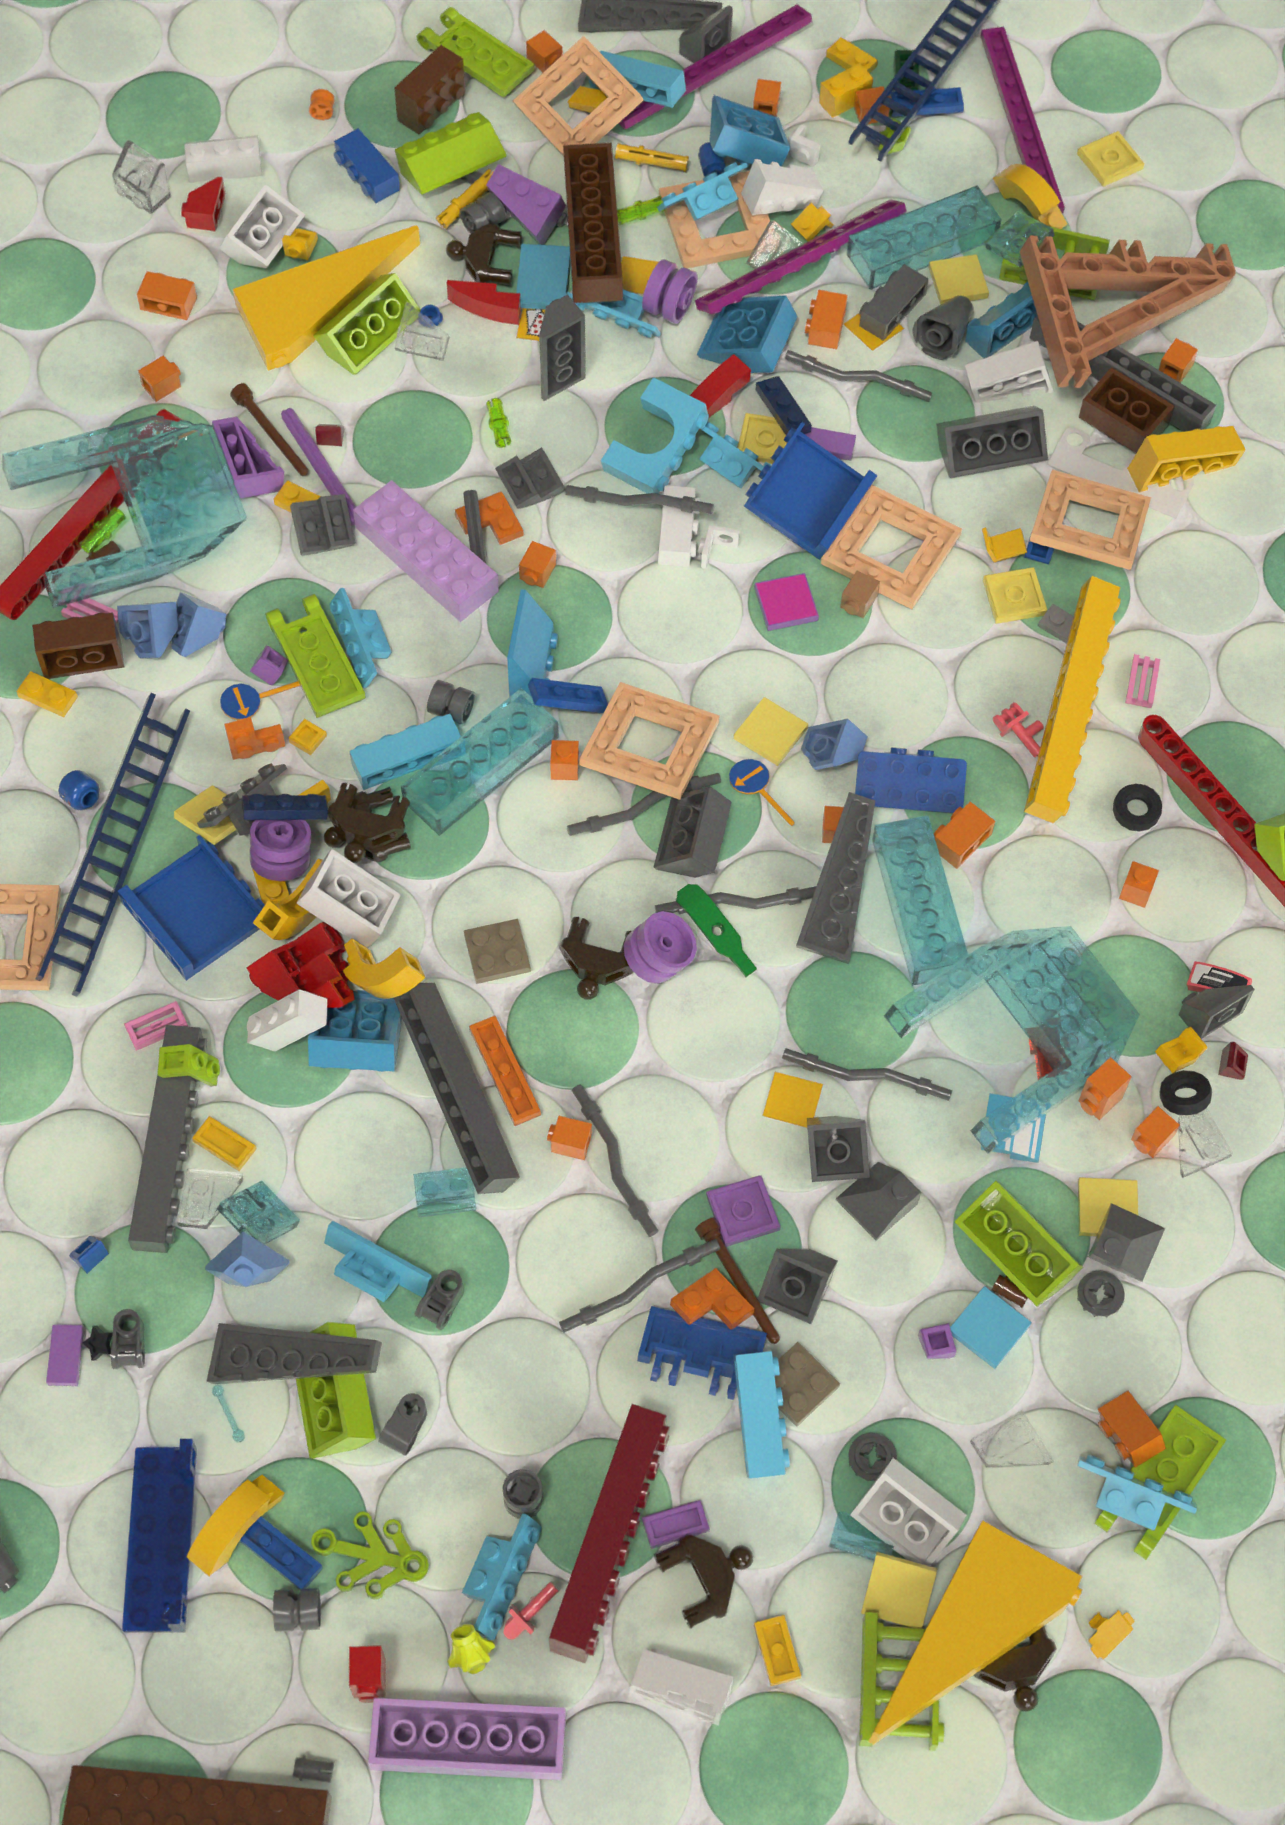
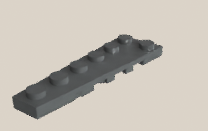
M582 0L578 31L691 28L695 23L721 10L723 2L701 0Z
M849 792L796 944L797 948L849 964L875 800Z
M219 1323L206 1382L211 1384H227L376 1373L382 1342L373 1339Z

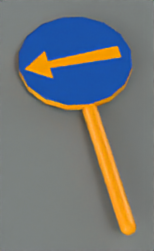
M296 681L259 694L250 685L234 684L222 693L220 699L221 709L231 719L241 720L254 716L259 710L261 698L298 687L300 684Z
M746 759L737 762L731 768L729 780L736 791L743 794H756L760 792L791 826L795 824L790 816L764 790L769 781V771L763 763L753 759Z

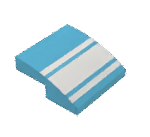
M990 1093L981 1150L1010 1154V1159L1039 1163L1047 1108L1021 1099Z

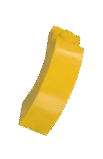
M1013 164L993 177L1003 198H1015L1022 202L1030 211L1037 224L1059 229L1067 225L1057 205L1060 203L1059 198L1050 185L1030 167L1023 164Z
M317 859L301 884L288 897L281 901L268 900L253 921V924L273 940L288 939L306 928L316 916L296 903L307 882L323 859Z
M353 938L344 944L348 954L347 961L350 964L343 970L344 974L352 983L374 997L388 999L400 996L413 989L426 978L418 959L401 947L385 960L375 964L371 951Z
M260 1475L252 1482L247 1479L226 1498L209 1518L193 1542L186 1557L208 1576L212 1575L228 1563L236 1545L250 1526L263 1514L281 1502L285 1493L264 1475Z

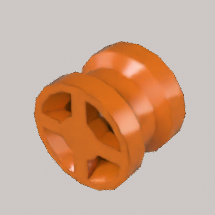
M325 89L313 91L310 98V115L318 120L331 118L333 115L332 106L335 100L334 95Z

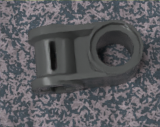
M451 1269L440 1272L429 1291L419 1302L415 1316L426 1318L435 1323L437 1329L442 1330L447 1325L455 1307L464 1294V1286L460 1274ZM450 1281L458 1284L455 1290L450 1292L442 1289L443 1285Z
M132 1309L121 1310L114 1317L113 1342L111 1345L112 1369L131 1365L144 1368V1324L137 1312ZM130 1320L136 1322L132 1330H122L125 1322Z
M411 1393L402 1397L393 1415L384 1426L378 1440L379 1443L404 1456L410 1452L418 1432L427 1417L425 1401L420 1395ZM417 1405L419 1413L413 1412L411 1415H408L407 1407L413 1408Z

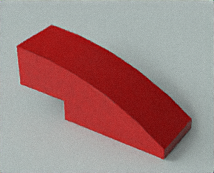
M447 280L448 300L458 307L485 319L519 325L521 313L520 293L497 292V284Z
M733 354L709 374L690 396L706 404L710 418L731 402L732 395L750 382L751 369Z

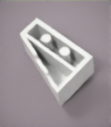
M1038 341L1026 343L1021 347L1008 351H1001L996 355L977 359L965 365L976 403L1007 399V394L1021 392L1023 396H1030L1031 391L1045 389L1046 393H1053Z

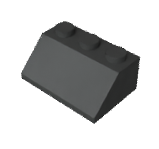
M711 786L684 793L680 800L671 797L654 868L694 878L715 873L732 802Z

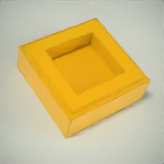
M303 719L288 739L289 743L312 755L327 737V734L323 729Z

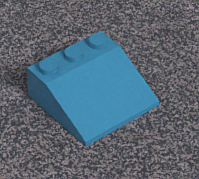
M713 96L709 141L714 153L724 158L727 156L733 157L741 164L745 162L747 165L749 163L753 164L755 159H759L763 164L770 165L772 162H777L782 167L791 147L780 119L719 96Z
M786 295L742 298L740 302L728 304L722 308V311L715 314L697 355L699 358L722 364L734 354L751 369V373L773 372L798 316Z
M522 589L520 590L507 656L510 700L534 703L528 684L532 678L550 680L546 676L547 671L552 672L554 656L550 654L551 649L557 648L558 633H554L553 621L531 595Z
M352 990L355 1000L340 1008H327L326 1026L309 1034V1066L394 1072L398 1056L402 1017L394 998L382 999L374 997L364 990Z

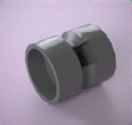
M491 192L479 197L476 203L471 202L460 209L461 220L470 234L486 224L498 225L506 219L502 203Z
M437 680L428 698L427 712L437 716L451 714L453 721L464 724L468 720L473 708L475 692L462 687L454 689L453 684Z
M526 1469L515 1470L506 1477L502 1490L504 1505L508 1513L518 1519L521 1518L522 1513L530 1517L535 1516L543 1504L542 1483L539 1477Z
M319 1588L301 1589L298 1594H295L292 1589L274 1590L273 1621L275 1632L293 1631L296 1626H299L301 1630H320L321 1601Z

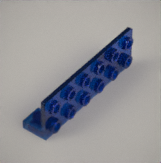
M180 1439L179 1447H137L135 1449L122 1630L125 1633L185 1632L190 1567V1560L186 1556L191 1548L197 1448L193 1439Z

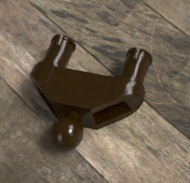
M486 224L469 235L467 246H464L458 240L449 242L446 246V253L449 258L454 260L465 256L466 270L475 282H491L510 286L513 270L492 268V259L495 247L499 244L520 248L522 232L504 230L498 225Z
M342 783L335 803H332L328 808V816L345 842L348 843L344 848L345 858L353 863H358L365 857V848L373 850L391 843L402 836L406 827L403 820L410 801L402 797L400 803V796H394L387 816L351 808L358 789L350 784L347 790V783Z
M390 786L368 794L363 791L357 792L351 808L371 813L372 809L392 804L393 793ZM335 827L328 828L324 833V841L329 847L338 848L345 841ZM404 832L397 840L376 849L365 848V857L375 862H381L386 860L390 854L411 849L407 833Z
M573 917L568 935L561 941L559 948L573 972L579 979H582L577 985L579 996L585 1000H591L599 992L598 984L608 985L633 973L624 954L626 937L632 931L625 933L621 951L615 952L583 943L590 923L582 918L581 923H578L580 918Z
M687 1534L680 1537L677 1545L654 1554L656 1563L660 1565L659 1569L662 1573L684 1561L690 1562L707 1595L705 1596L706 1600L682 1610L684 1620H687L686 1624L690 1629L712 1617L720 1619L726 1616L735 1578L732 1569L744 1570L750 1567L753 1562L752 1551L746 1546L734 1547L729 1553V1557L726 1558L721 1547Z
M1045 1626L1029 1636L1031 1643L1029 1646L1007 1651L973 1675L984 1683L1003 1692L1016 1689L1013 1701L1016 1707L1022 1711H1031L1037 1706L1038 1695L1029 1686L1036 1684L1057 1650L1055 1642L1048 1638Z

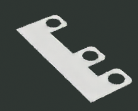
M1073 427L1065 430L1047 465L1077 477L1151 497L1149 508L1174 519L1177 518L1195 483L1193 478L1186 479L1188 486L1185 490L1179 491L1174 489L1171 485L1173 479H1170L1169 484L1164 485L1162 488L1152 484L1148 485L1147 491L1139 492L1127 469L1136 454L1129 457L1121 471L1082 454L1090 440V436L1087 433ZM1071 433H1077L1082 436L1083 443L1080 446H1071L1067 442V436Z

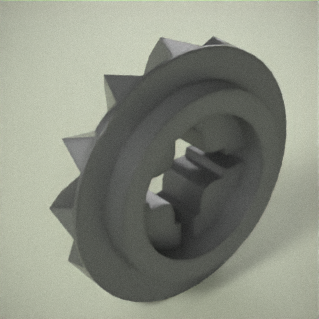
M1105 1271L1088 1273L1081 1279L1077 1288V1300L1080 1301L1083 1311H1088L1094 1317L1105 1316L1107 1318L1118 1312L1124 1302L1125 1292L1121 1282L1114 1275ZM1104 1285V1295L1108 1296V1298H1103L1102 1302L1097 1304V1296L1092 1294V1292H1097Z
M863 1434L857 1437L850 1446L848 1452L849 1466H851L856 1476L864 1478L867 1482L875 1481L892 1458L897 1460L896 1449L892 1442L881 1434ZM873 1446H875L876 1457L881 1458V1461H875L872 1468H869V1461L867 1458H864V1455H869Z

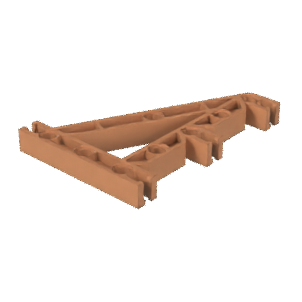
M1029 236L1020 250L1058 387H1067L1069 380L1073 376L1075 381L1073 384L1074 388H1081L1092 373L1089 360L1220 294L1236 274L1227 244H1221L1214 254L1212 251L1214 249L1213 244L1206 243L1195 258L1154 256L1150 263L1147 262L1141 240H1134L1128 250L1125 247L1127 246V241L1118 240L1109 254L1066 252L1059 259L1053 237L1046 236L1038 248L1036 244L1039 241L1038 237ZM1068 289L1144 291L1152 293L1086 325L1080 331Z

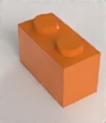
M149 271L146 272L137 292L140 310L182 320H188L197 299L194 282L184 278L179 279Z
M818 290L816 300L812 299L809 314L813 315L812 319L807 318L805 334H809V345L831 349L838 348L848 295Z
M971 801L964 808L959 807L950 818L951 821L946 826L943 824L939 826L933 834L934 843L932 850L956 869L992 835L995 820Z
M1110 1057L1087 1078L1078 1100L1081 1103L1082 1109L1087 1114L1094 1115L1100 1120L1122 1100L1132 1076Z
M1129 1391L1124 1392L1098 1408L1101 1418L1098 1425L1106 1438L1112 1436L1116 1442L1114 1446L1123 1460L1129 1459L1135 1468L1166 1449L1161 1432Z

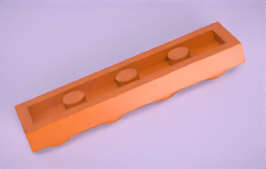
M494 1015L470 1025V1033L514 1126L540 1116L539 1106L496 1016Z

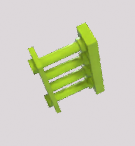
M1014 219L1010 239H1015L1016 243L1012 258L1003 257L999 280L1022 285L1028 282L1020 250L1029 236L1038 237L1037 245H1040L1046 236L1053 237L1055 248L1064 250V254L1066 252L1107 254L1110 240ZM1068 289V293L1071 296L1095 301L1097 290Z
M865 1612L862 1625L859 1746L872 1747L873 1744L868 1741L880 1719L875 1718V1705L880 1706L881 1703H888L894 1690H882L881 1686H876V1673L881 1674L882 1671L904 1672L910 1659L882 1658V1654H877V1642H882V1639L920 1641L926 1629L883 1626V1623L878 1622V1613ZM939 1700L929 1706V1725L904 1723L889 1735L929 1738V1751H935L938 1747V1742L944 1741V1723L939 1722Z

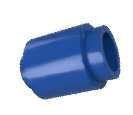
M710 142L703 144L699 148L698 158L704 177L716 172L717 176L725 173L723 170L726 167L724 157L714 153Z

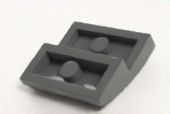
M543 448L536 450L521 460L518 456H515L495 468L517 509L535 505L565 491L563 483Z
M345 494L322 496L318 500L295 502L290 505L301 556L337 550L356 544Z

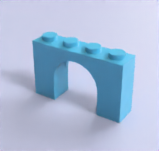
M653 377L640 397L643 409L668 421L673 426L674 435L671 442L659 452L643 454L613 440L601 459V464L605 472L645 493L659 494L660 491L663 492L665 490V486H668L669 476L673 470L676 471L680 467L686 449H691L696 439V433L699 428L703 429L709 415L705 403Z

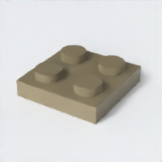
M518 919L464 930V937L476 984L531 972Z
M799 1342L792 1346L778 1360L779 1375H775L776 1388L781 1387L783 1406H778V1409L796 1427L840 1386V1383Z

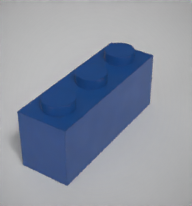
M359 128L334 141V157L336 162L346 168L349 177L353 181L359 183L365 196H370L375 203H378L400 191L399 174Z

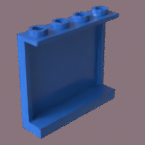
M802 422L797 430L791 428L783 440L787 442L786 446L782 448L779 445L771 457L774 460L772 466L766 464L758 477L762 479L759 484L753 482L745 494L749 499L744 507L820 560L878 475L871 470L865 476L858 473L803 434L801 429L805 424Z
M200 835L196 837L198 846L134 890H131L128 885L118 890L124 907L186 981L260 930L253 924V921L265 906L259 898L255 900L250 895L251 890L243 879L238 880L233 875L235 871L227 860L221 861L217 856L219 853L216 847L209 841L206 843Z

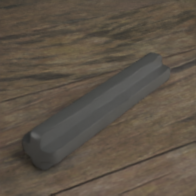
M467 490L464 491L463 495L470 550L486 563L477 491Z

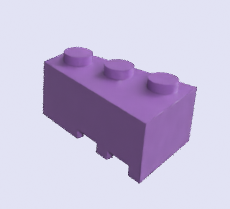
M499 164L486 184L489 191L498 197L506 211L522 225L539 245H544L566 208L562 196Z
M236 416L212 421L211 442L232 499L236 500L280 491L283 487L284 470L274 464L266 450L261 449L256 443V438Z

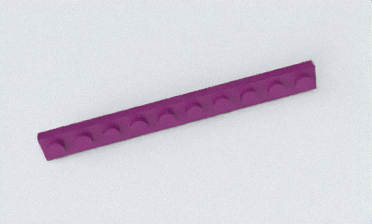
M796 4L682 70L684 72L686 91L680 98L812 22V14ZM643 100L618 124L624 129H628L666 106Z
M1005 27L982 29L980 37L1022 164L1036 171L1050 185L1060 200V203L1057 205L1063 214L1065 206Z
M890 199L696 299L697 310L708 314L719 313L726 305L738 303L742 300V297L761 291L762 287L769 283L780 281L782 276L798 272L802 269L803 265L817 262L821 259V256L840 250V246L859 240L860 236L865 233L878 230L880 225L896 221L898 216L907 212L905 203Z

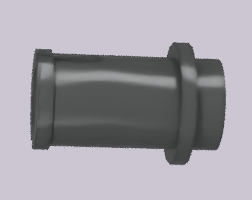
M303 1755L302 1758L296 1757L293 1777L299 1778L301 1782L304 1778L331 1783L332 1773L320 1772L319 1770L333 1771L334 1761L306 1759V1755Z

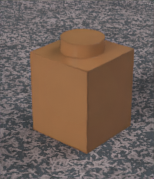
M856 571L842 593L840 608L851 615L864 618L878 596L880 581L860 571Z

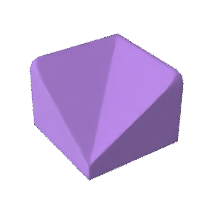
M266 645L256 658L250 672L269 685H273L283 673L288 660Z
M949 1323L920 1329L918 1337L927 1359L955 1357L957 1351Z

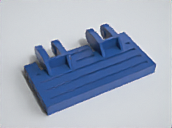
M651 1306L637 1361L650 1364L652 1353L656 1354L650 1381L655 1382L660 1378L662 1362L673 1364L668 1377L669 1385L671 1386L676 1385L682 1360L685 1361L683 1372L706 1378L709 1376L710 1368L714 1367L709 1395L716 1396L719 1390L720 1376L732 1378L727 1390V1399L734 1400L737 1385L733 1355L763 1352L767 1333L739 1326L730 1330L725 1323L705 1318H699L688 1325L677 1312Z

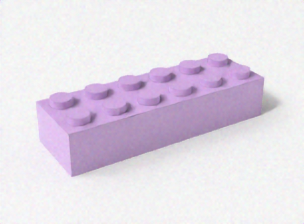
M392 480L353 509L355 528L459 622L463 621L499 592L498 574Z
M374 1698L368 1764L370 1769L375 1771L562 1780L566 1709L560 1707Z

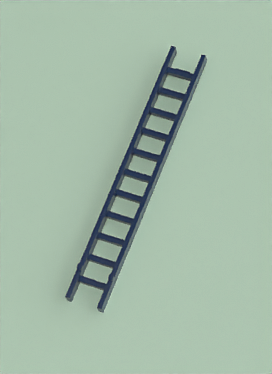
M952 0L853 131L848 143L853 145L859 135L863 133L866 135L865 140L878 147L880 144L884 145L877 159L882 162L1000 0H976L987 6L983 13L960 0ZM954 8H957L977 21L971 26L951 15V12ZM946 21L964 31L967 35L961 40L940 27ZM936 35L957 48L951 54L931 43L930 40ZM926 49L947 62L943 67H940L920 56V54ZM915 62L935 73L936 77L933 81H930L910 70V67ZM905 76L926 88L922 95H919L899 82ZM894 90L916 104L910 110L889 98V95ZM882 105H885L905 116V119L899 124L881 114L878 110ZM871 119L895 131L890 139L867 126Z
M150 693L146 699L35 978L38 981L44 978L50 961L80 973L72 995L76 997L81 993L94 961L95 954L118 898V890L122 888L190 713L188 709L182 712L175 730L155 719L148 718L147 716L156 696L154 693ZM143 726L172 738L167 752L138 740ZM135 748L163 761L158 775L129 763ZM126 771L154 784L149 798L120 786ZM116 794L145 807L140 821L111 809ZM107 817L136 830L130 845L102 833ZM98 841L127 853L121 868L93 856ZM89 864L118 876L112 892L83 880ZM79 888L108 900L103 916L73 904ZM69 912L99 924L93 940L63 928ZM60 936L89 948L84 964L54 952Z

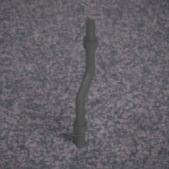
M790 350L785 355V360L801 365L802 369L806 371H816L839 381L874 380L899 390L900 394L908 397L912 395L928 402L933 393L915 386V383L907 379L902 381L877 370L841 371L818 362L817 358L810 355L803 356Z
M567 485L565 489L566 495L584 498V501L593 503L601 501L623 506L654 503L681 508V511L688 513L697 511L713 514L714 504L695 501V498L688 496L679 498L657 493L620 495L598 491V488L591 486L582 488Z
M715 773L703 777L693 776L684 792H691L703 787L721 783L720 774ZM652 791L628 810L602 817L595 815L587 817L586 821L567 825L568 834L572 836L587 831L594 833L602 831V827L633 820L658 800L669 796Z
M816 886L798 890V887L786 889L785 893L760 898L724 892L708 894V896L715 904L723 903L756 910L789 903V905L799 904L801 900L813 898ZM676 901L655 905L656 913L661 911L678 912V914L687 913Z
M785 1048L782 1059L802 1065L805 1070L811 1072L817 1070L846 1081L885 1079L915 1089V1093L924 1096L929 1094L949 1101L952 1093L950 1089L932 1084V1080L923 1077L918 1079L888 1068L849 1070L818 1059L819 1056L811 1053L805 1055Z
M581 1084L575 1086L572 1092L582 1106V1113L587 1120H591L606 1143L612 1181L629 1205L628 1211L633 1219L639 1221L649 1237L654 1236L658 1229L648 1215L649 1210L643 1200L637 1198L623 1176L616 1137L601 1116V1109L596 1101L590 1099Z
M713 1239L696 1248L691 1246L682 1250L683 1254L650 1268L623 1293L593 1307L588 1305L579 1309L580 1313L559 1322L563 1333L584 1323L586 1326L597 1321L596 1318L630 1303L657 1278L687 1264L692 1266L699 1263L700 1258L720 1250L717 1240Z

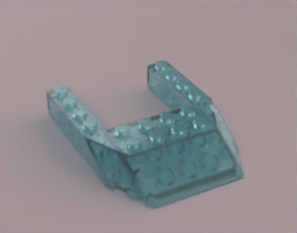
M153 415L2 454V468L10 490L112 464L141 547L45 572L44 585L53 608L150 582L206 557L247 520L213 425L193 424L185 420L178 422L164 419L163 416Z
M1071 926L1011 931L979 947L896 1001L884 1015L899 1037L903 1038L987 983L1051 1066L1053 1071L985 1116L971 1130L972 1134L987 1154L1082 1090L1087 1078L1110 1057L1117 1063L1140 1015Z

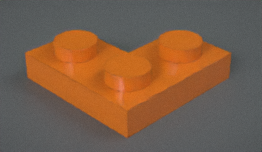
M502 491L478 500L481 527L490 526L500 545L524 536L523 529ZM465 506L455 509V516L467 535Z
M251 717L224 724L233 760L239 758L246 759L254 754L273 752L281 747H285L280 724L255 731Z
M716 1268L671 1298L670 1302L671 1307L688 1325L712 1310L732 1330L754 1314V1307Z

